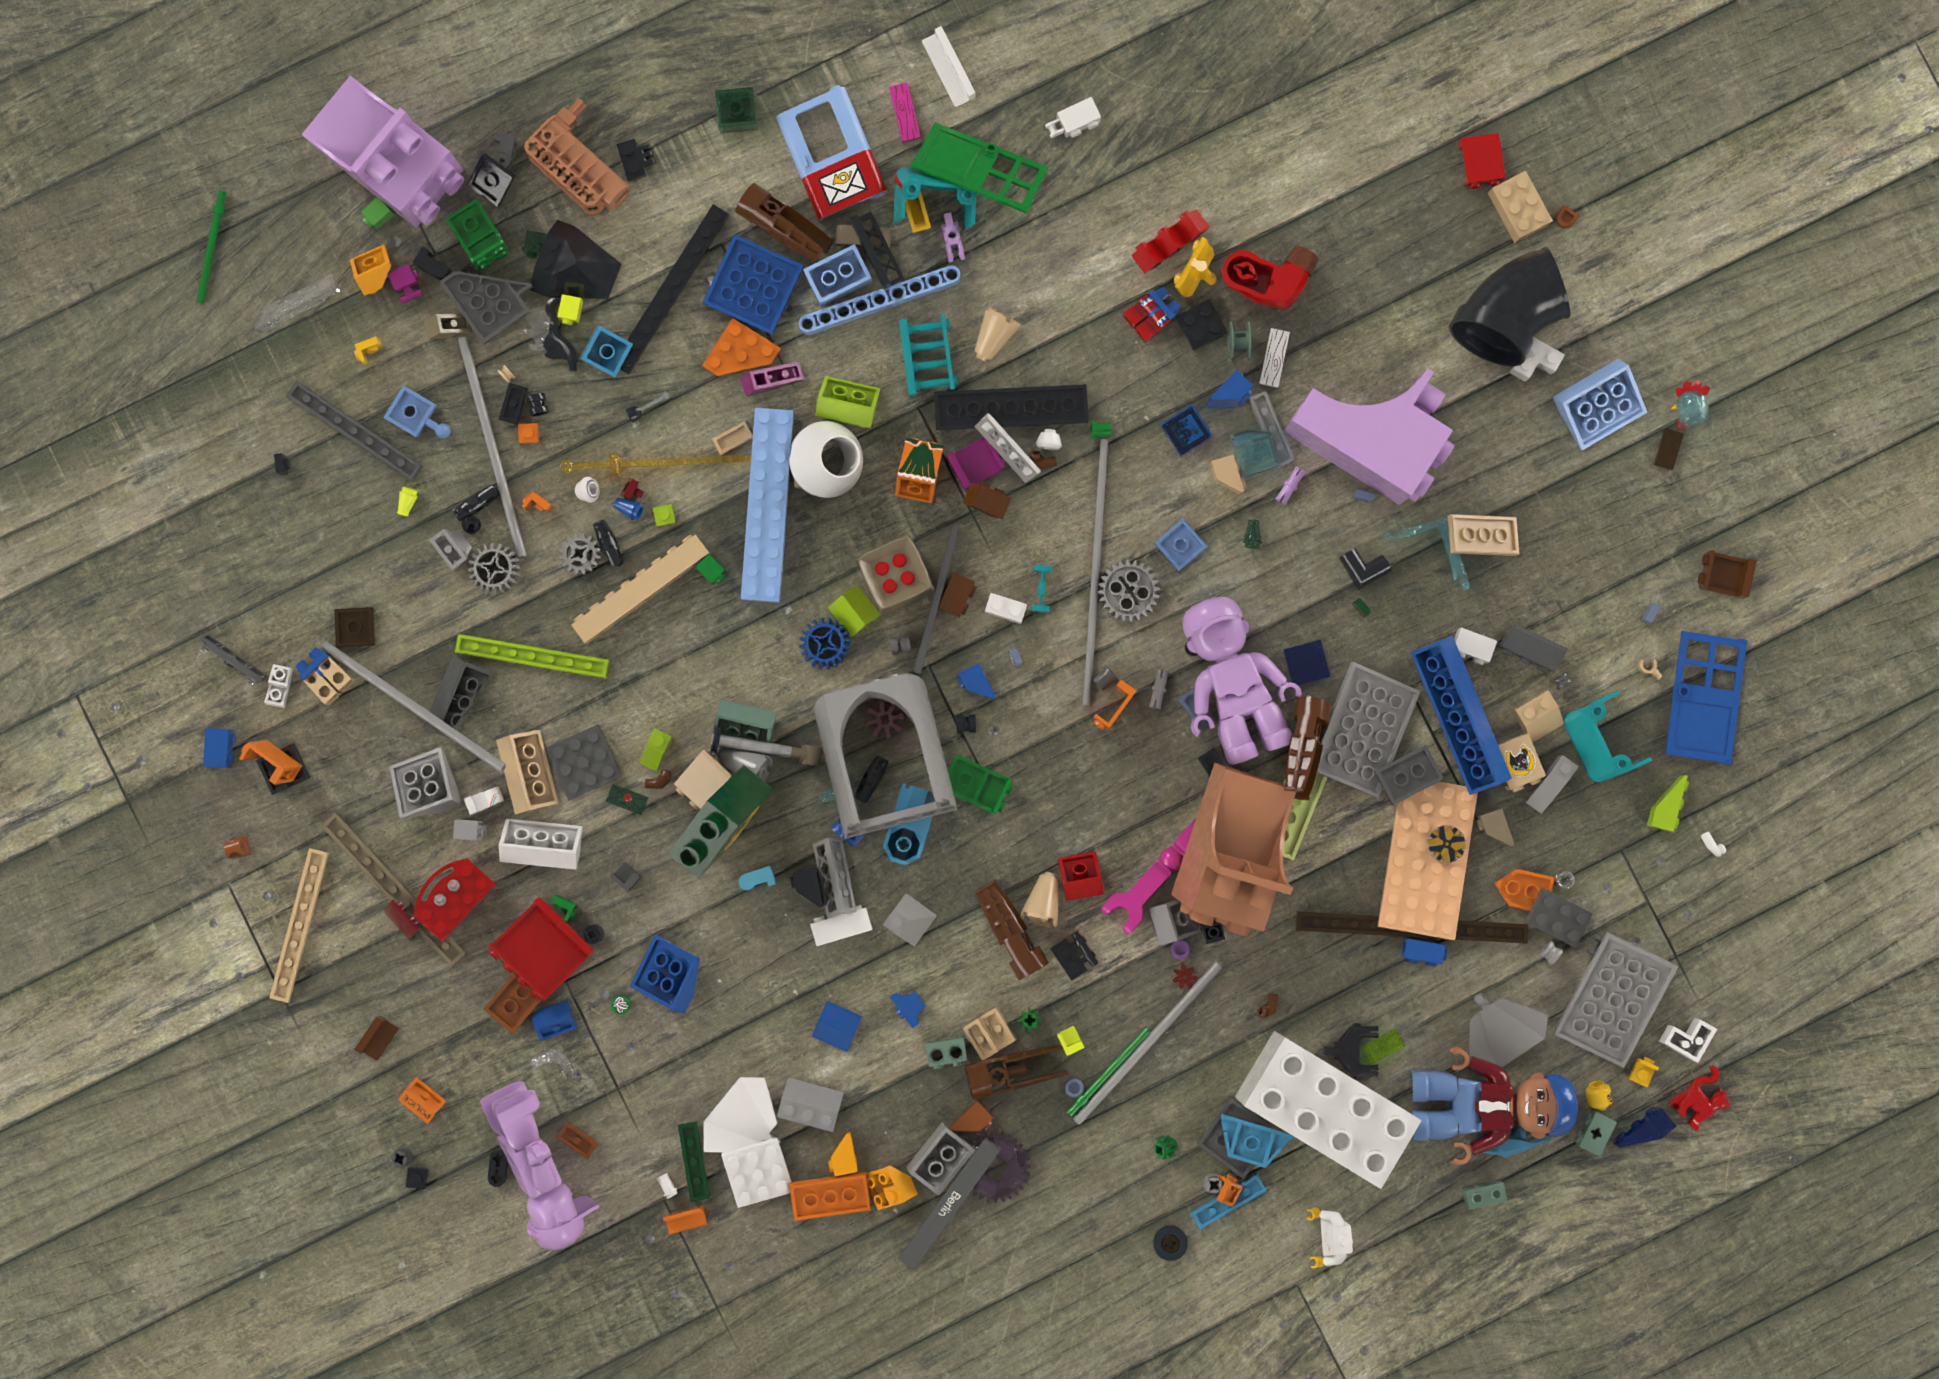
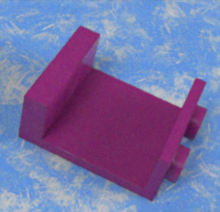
M984 437L956 453L952 452L946 455V459L964 491L969 489L971 482L979 483V481H984L1005 469L1004 464L1006 461Z

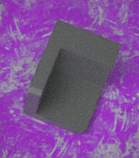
M623 863L610 876L627 892L642 878L627 863Z

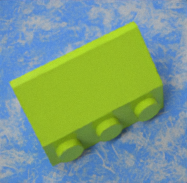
M825 376L818 395L815 416L871 428L881 388Z

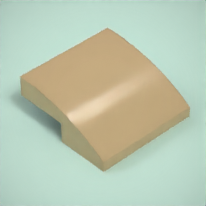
M998 1006L963 1027L964 1032L982 1061L1017 1040L1016 1035Z

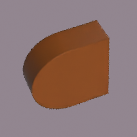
M1563 205L1556 215V223L1561 228H1570L1580 215Z

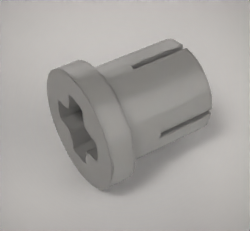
M1210 1173L1205 1176L1203 1186L1206 1191L1218 1193L1221 1190L1223 1182L1218 1178L1219 1175ZM1211 1180L1213 1182L1217 1180L1216 1184L1218 1186L1216 1188L1211 1187L1209 1183Z

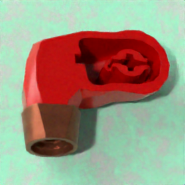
M1295 245L1283 261L1284 264L1278 266L1260 258L1249 250H1238L1225 259L1222 267V278L1231 289L1251 302L1284 311L1288 310L1304 291L1319 258L1312 251Z

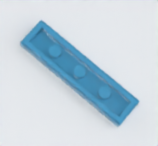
M1256 1173L1239 1183L1243 1188L1233 1208L1216 1200L1218 1197L1216 1196L1192 1210L1190 1213L1200 1230L1266 1192L1267 1190L1258 1174Z

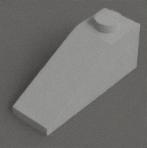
M1563 755L1557 756L1546 772V776L1541 779L1542 782H1539L1525 803L1542 814L1579 766Z

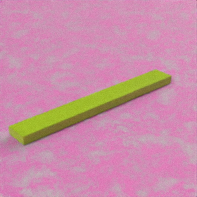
M458 634L455 653L604 679H607L610 662L608 659Z

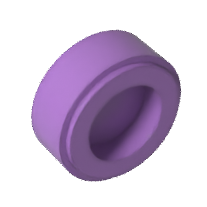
M1179 940L1172 943L1170 951L1175 958L1184 959L1190 953V946L1186 941Z

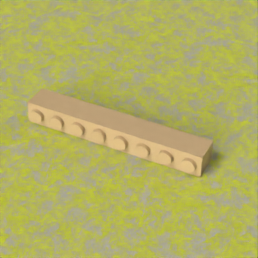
M696 534L694 536H687L682 540V545L670 548L666 552L668 555L661 559L659 557L655 559L649 569L646 570L644 568L636 573L635 579L622 583L620 585L621 589L616 593L612 591L604 597L605 601L592 605L587 614L583 615L582 613L573 620L572 627L582 641L588 645L699 564L708 554L711 555Z

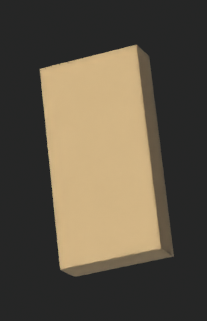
M743 421L712 438V441L720 456H723L752 440L753 435L747 423Z

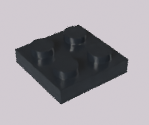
M484 153L481 155L467 186L498 207L501 205L516 175Z
M1210 299L1176 316L1193 351L1227 334Z

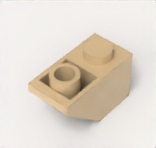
M1230 455L1210 462L1215 482L1237 494L1244 492L1246 483L1244 477L1239 475L1238 470L1241 468L1238 458L1235 459L1234 455Z

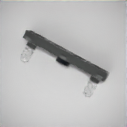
M209 634L203 635L198 642L202 644L203 648L199 650L197 659L203 660L210 649L224 659V663L227 666L235 667L244 673L250 680L247 681L243 688L245 693H249L255 683L262 682L266 678V674Z

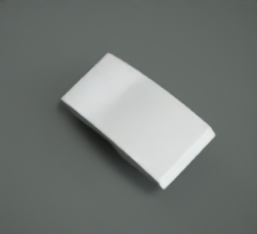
M273 664L268 680L269 687L264 701L266 705L285 708L291 683L292 668Z

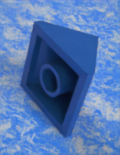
M827 1001L812 1037L847 1052L862 1016Z

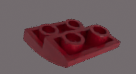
M392 900L385 908L384 913L411 941L420 930L418 927L420 923L413 915L409 917L404 912L407 908L400 901L396 903Z

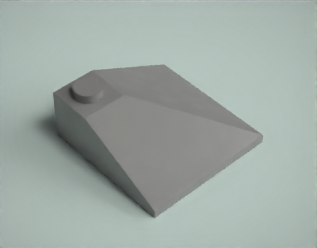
M440 747L389 766L401 820L446 812L462 806L459 789L443 748Z

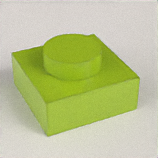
M672 504L653 508L657 527L676 523Z

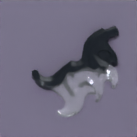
M561 297L551 298L546 305L540 308L532 309L528 307L531 312L524 316V318L529 321L531 328L528 330L524 327L523 329L529 337L536 341L534 345L529 343V347L536 352L547 351L545 357L549 359L567 360L569 372H577L578 357L576 350L567 339L558 333L560 324L555 312V305L561 302Z

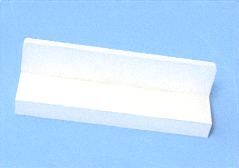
M942 26L936 28L935 34L923 39L922 44L955 107H958L976 98V93Z

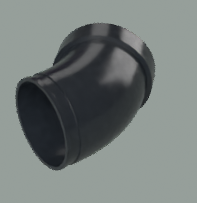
M1543 247L1541 250L1532 251L1515 258L1486 278L1469 297L1466 304L1459 306L1449 325V331L1453 338L1466 350L1486 361L1510 367L1523 364L1533 346V337L1538 332L1551 324L1559 322V320L1570 318V306L1566 289L1550 250L1547 247Z

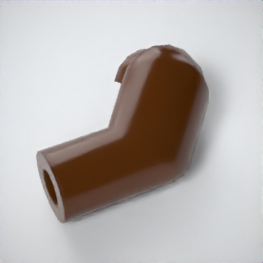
M1038 450L1031 451L1030 459L1038 468L1043 469L1057 466L1056 457L1044 458Z
M664 769L656 779H645V788L663 789L671 781V772Z
M1268 993L1267 1003L1257 1009L1258 1017L1266 1019L1276 1012L1278 994Z

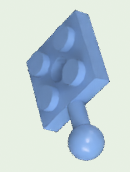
M404 385L383 417L416 438L419 437L425 425L435 430L436 435L441 439L447 438L451 433V429L447 424H438L429 419L437 405ZM408 407L415 408V414L411 417L405 414Z

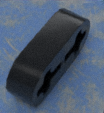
M502 1149L493 1151L489 1159L488 1182L494 1187L504 1184L507 1178L508 1160ZM498 1153H501V1157H504V1160L500 1161V1166H497L498 1161L494 1159V1156H497ZM497 1169L499 1170V1176L502 1177L498 1183L492 1178V1176L496 1175Z

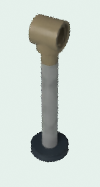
M715 726L711 737L710 753L715 751L717 754L718 746L799 759L801 764L820 766L822 747L801 745V748L726 736L721 735V727L716 728Z

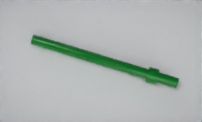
M218 190L216 205H213L212 213L214 215L196 302L204 304L221 215H224L225 210L223 205L226 192Z
M1145 1027L1094 1083L1075 1099L1076 1102L1066 1112L1072 1117L1082 1106L1084 1107L1089 1102L1088 1099L1151 1032Z

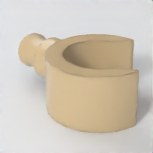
M1643 659L1639 660L1638 669L1642 673H1651L1658 680L1663 676L1657 669L1656 659H1652V668L1650 670L1644 669Z

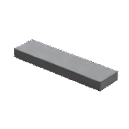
M1264 391L1249 397L1248 401L1277 468L1295 462L1296 459L1267 392Z

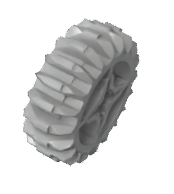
M491 543V549H489L488 545L484 544L485 551L478 548L477 551L480 554L478 556L474 553L472 554V557L476 560L475 562L469 561V564L474 565L473 568H468L469 572H474L469 578L476 579L473 585L477 586L480 584V591H483L486 587L485 591L487 594H490L491 590H493V594L497 595L498 588L501 593H505L504 586L510 590L512 587L509 583H517L513 577L520 576L515 570H519L521 567L514 565L519 562V559H512L516 553L512 551L508 554L510 551L508 546L503 549V544L499 543L496 549L495 543ZM495 554L490 562H482L488 555ZM501 554L507 559L509 569L501 566ZM495 564H497L496 567H498L500 570H503V571H499V570H498V571H494V572H493L492 570H490V569L487 568L486 566H488V567H491V566L494 567ZM480 568L486 570L488 573L487 583L482 579L480 575ZM499 575H507L503 581L493 584Z

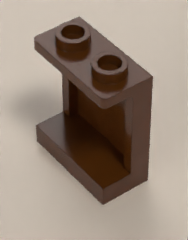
M1714 550L1707 551L1702 558L1703 571L1698 576L1699 589L1741 599L1748 598L1757 560L1715 553Z

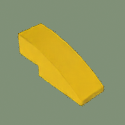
M920 191V195L916 199L905 200V210L913 233L931 228Z

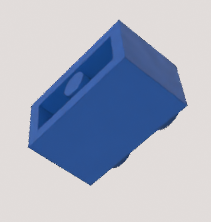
M205 728L203 767L231 768V764H234L235 759L234 753H232V747L236 742V735L233 734L234 730Z

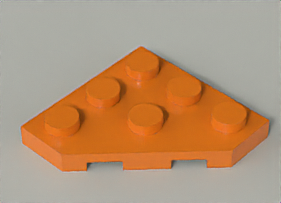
M732 318L702 367L721 377L758 367L771 366L781 348Z

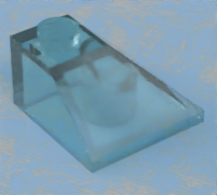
M1246 430L1230 436L1244 478L1281 466L1271 432Z

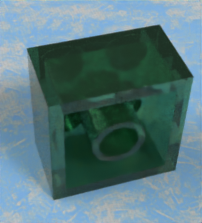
M753 87L715 90L720 134L758 130Z

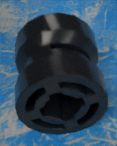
M545 393L532 394L526 397L527 403L531 406L529 410L531 417L549 413V408L545 405Z
M970 714L969 716L956 715L957 734L965 731L976 733V714Z
M595 924L587 926L583 931V939L588 944L599 943L604 938V930L601 926Z

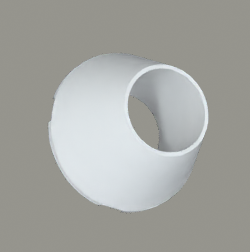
M821 421L808 425L795 437L791 445L789 464L794 479L802 489L811 495L832 498L846 493L856 484L863 468V453L859 441L848 428L839 423ZM828 441L838 445L844 456L843 468L838 475L830 473L822 462V450Z

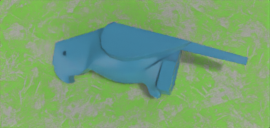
M1515 1127L1505 1143L1483 1153L1507 1158L1551 1140V1137L1528 1142L1524 1129L1522 1127Z

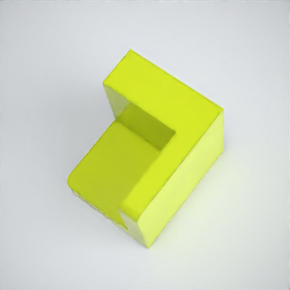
M1074 1026L1057 1033L1067 1056L1085 1048Z

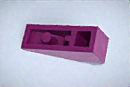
M798 361L751 371L741 377L740 380L745 396H751L803 381L804 376Z

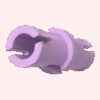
M1294 467L1290 477L1284 481L1283 488L1275 498L1278 502L1284 496L1281 503L1287 504L1291 494L1297 490L1298 483L1306 473L1304 470L1301 469L1297 475L1300 468Z

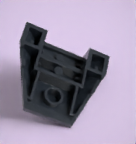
M557 220L547 233L538 256L531 281L533 288L530 291L551 298L568 295L584 299L608 300L622 264L577 227Z

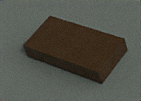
M1668 428L1664 429L1653 465L1671 471L1674 469L1684 433Z

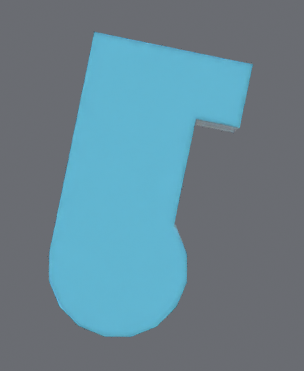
M772 866L741 875L738 881L739 886L743 890H751L756 885L764 882L768 883V887L777 884Z

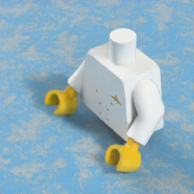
M1317 1207L1308 1209L1307 1211L1313 1214V1216L1307 1217L1309 1221L1321 1218L1324 1258L1321 1256L1310 1257V1259H1315L1316 1265L1310 1267L1321 1268L1323 1265L1342 1264L1347 1254L1353 1252L1351 1226L1343 1220L1338 1212L1326 1210L1320 1212Z

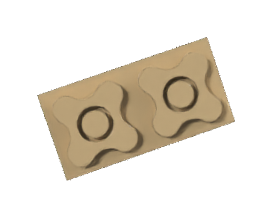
M1448 515L1450 553L1519 555L1516 517Z

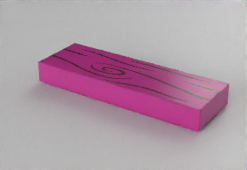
M908 83L890 86L889 89L902 143L921 139Z

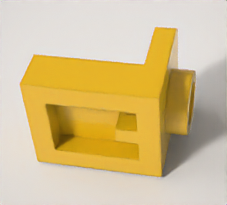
M375 336L354 344L356 347L354 354L358 362L361 361L364 365L368 364L365 353L377 352L378 348L382 347L380 339Z
M1644 1057L1643 1060L1637 1058L1628 1079L1648 1088L1655 1070L1658 1071L1659 1067L1654 1065L1655 1061Z

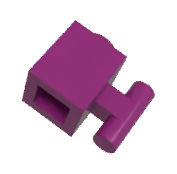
M407 264L388 273L394 290L398 294L405 292V295L399 297L401 304L423 296L421 289L415 291L412 289L419 286L418 279H420L416 268L412 269Z

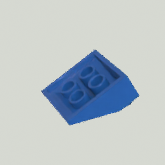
M655 934L630 987L673 1011L685 1014L693 998L700 958Z

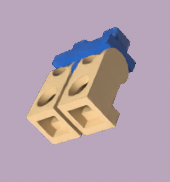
M315 647L308 654L314 662L309 666L305 660H302L295 667L300 673L299 677L325 705L330 706L341 695V692H344L356 680L328 653Z

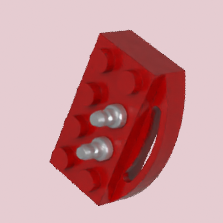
M468 858L454 861L437 870L425 882L418 894L413 916L440 941L444 942L497 885ZM452 867L454 871L441 879L432 889L427 900L423 902L421 898L428 885L439 874Z

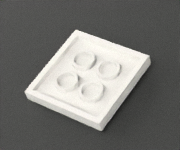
M778 1137L722 1153L724 1166L738 1208L790 1193L789 1182H791Z

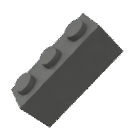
M1517 624L1508 626L1499 645V648L1503 649L1502 653L1511 657L1516 655L1520 657L1519 661L1527 665L1531 663L1537 665V669L1544 673L1555 671L1568 648Z

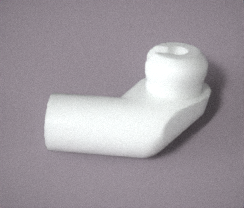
M1710 832L1701 835L1704 844L1715 856L1720 857L1721 854L1726 853L1725 846L1723 844L1717 846Z

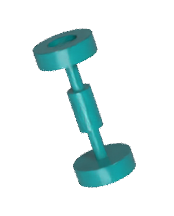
M1034 565L1033 571L1041 572V580L1038 582L1039 605H1031V611L1049 613L1050 606L1043 605V596H1045L1046 591L1044 577L1045 573L1053 572V566Z

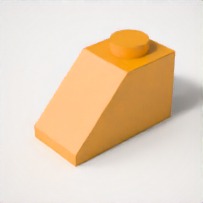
M851 1131L845 1134L833 1152L831 1160L828 1161L830 1172H834V1176L858 1172Z

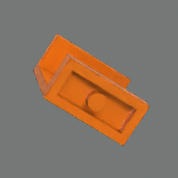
M1120 680L1115 688L1124 694L1126 698L1109 722L1097 714L1092 717L1095 720L1093 724L1101 730L1104 728L1108 730L1136 693V690L1123 680Z
M268 740L248 742L243 746L242 754L239 757L242 761L263 757L274 765L276 769L269 779L274 785L292 782L302 767L300 763Z

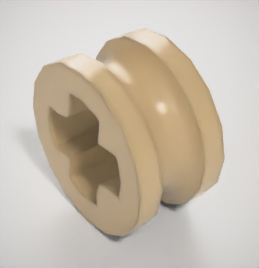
M503 365L502 370H497L508 384L510 379L516 378L505 365Z

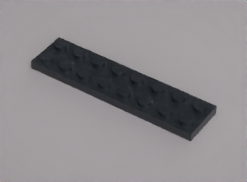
M1087 384L934 392L936 431L976 429L974 426L987 413L1001 427L1088 423Z

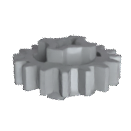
M575 533L574 539L568 536L567 540L569 542H562L561 544L564 546V549H559V552L563 553V556H560L559 559L565 560L562 566H569L567 570L569 572H572L574 569L576 575L580 571L586 575L587 569L592 572V566H598V563L595 562L596 559H601L597 555L601 549L595 548L598 544L597 541L591 542V536L585 539L584 533L581 534V537ZM576 542H585L587 545L579 546ZM571 547V555L568 556V550ZM578 550L583 552L582 558L576 557L578 555ZM592 552V558L589 561V553ZM579 562L582 563L584 566L577 567L572 564Z

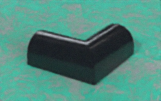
M1354 548L1339 557L1357 590L1362 589L1392 571L1389 562L1383 555L1365 564L1357 549Z

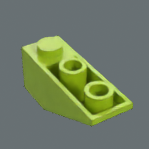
M1679 776L1651 807L1647 826L1668 832H1674V829H1677L1679 825L1678 813L1684 805L1683 793L1687 791L1689 781H1687L1688 776Z

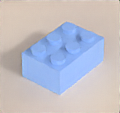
M855 244L803 269L821 308L872 283V278Z

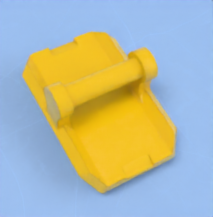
M1204 237L1200 241L1196 240L1194 242L1192 256L1182 274L1178 273L1174 278L1175 288L1182 297L1192 296L1201 280L1206 281L1208 285H1213L1217 281L1216 275L1208 269L1214 257V251Z

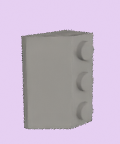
M788 1077L777 1117L833 1132L844 1092Z
M942 1122L906 1168L912 1176L939 1196L975 1152V1149Z

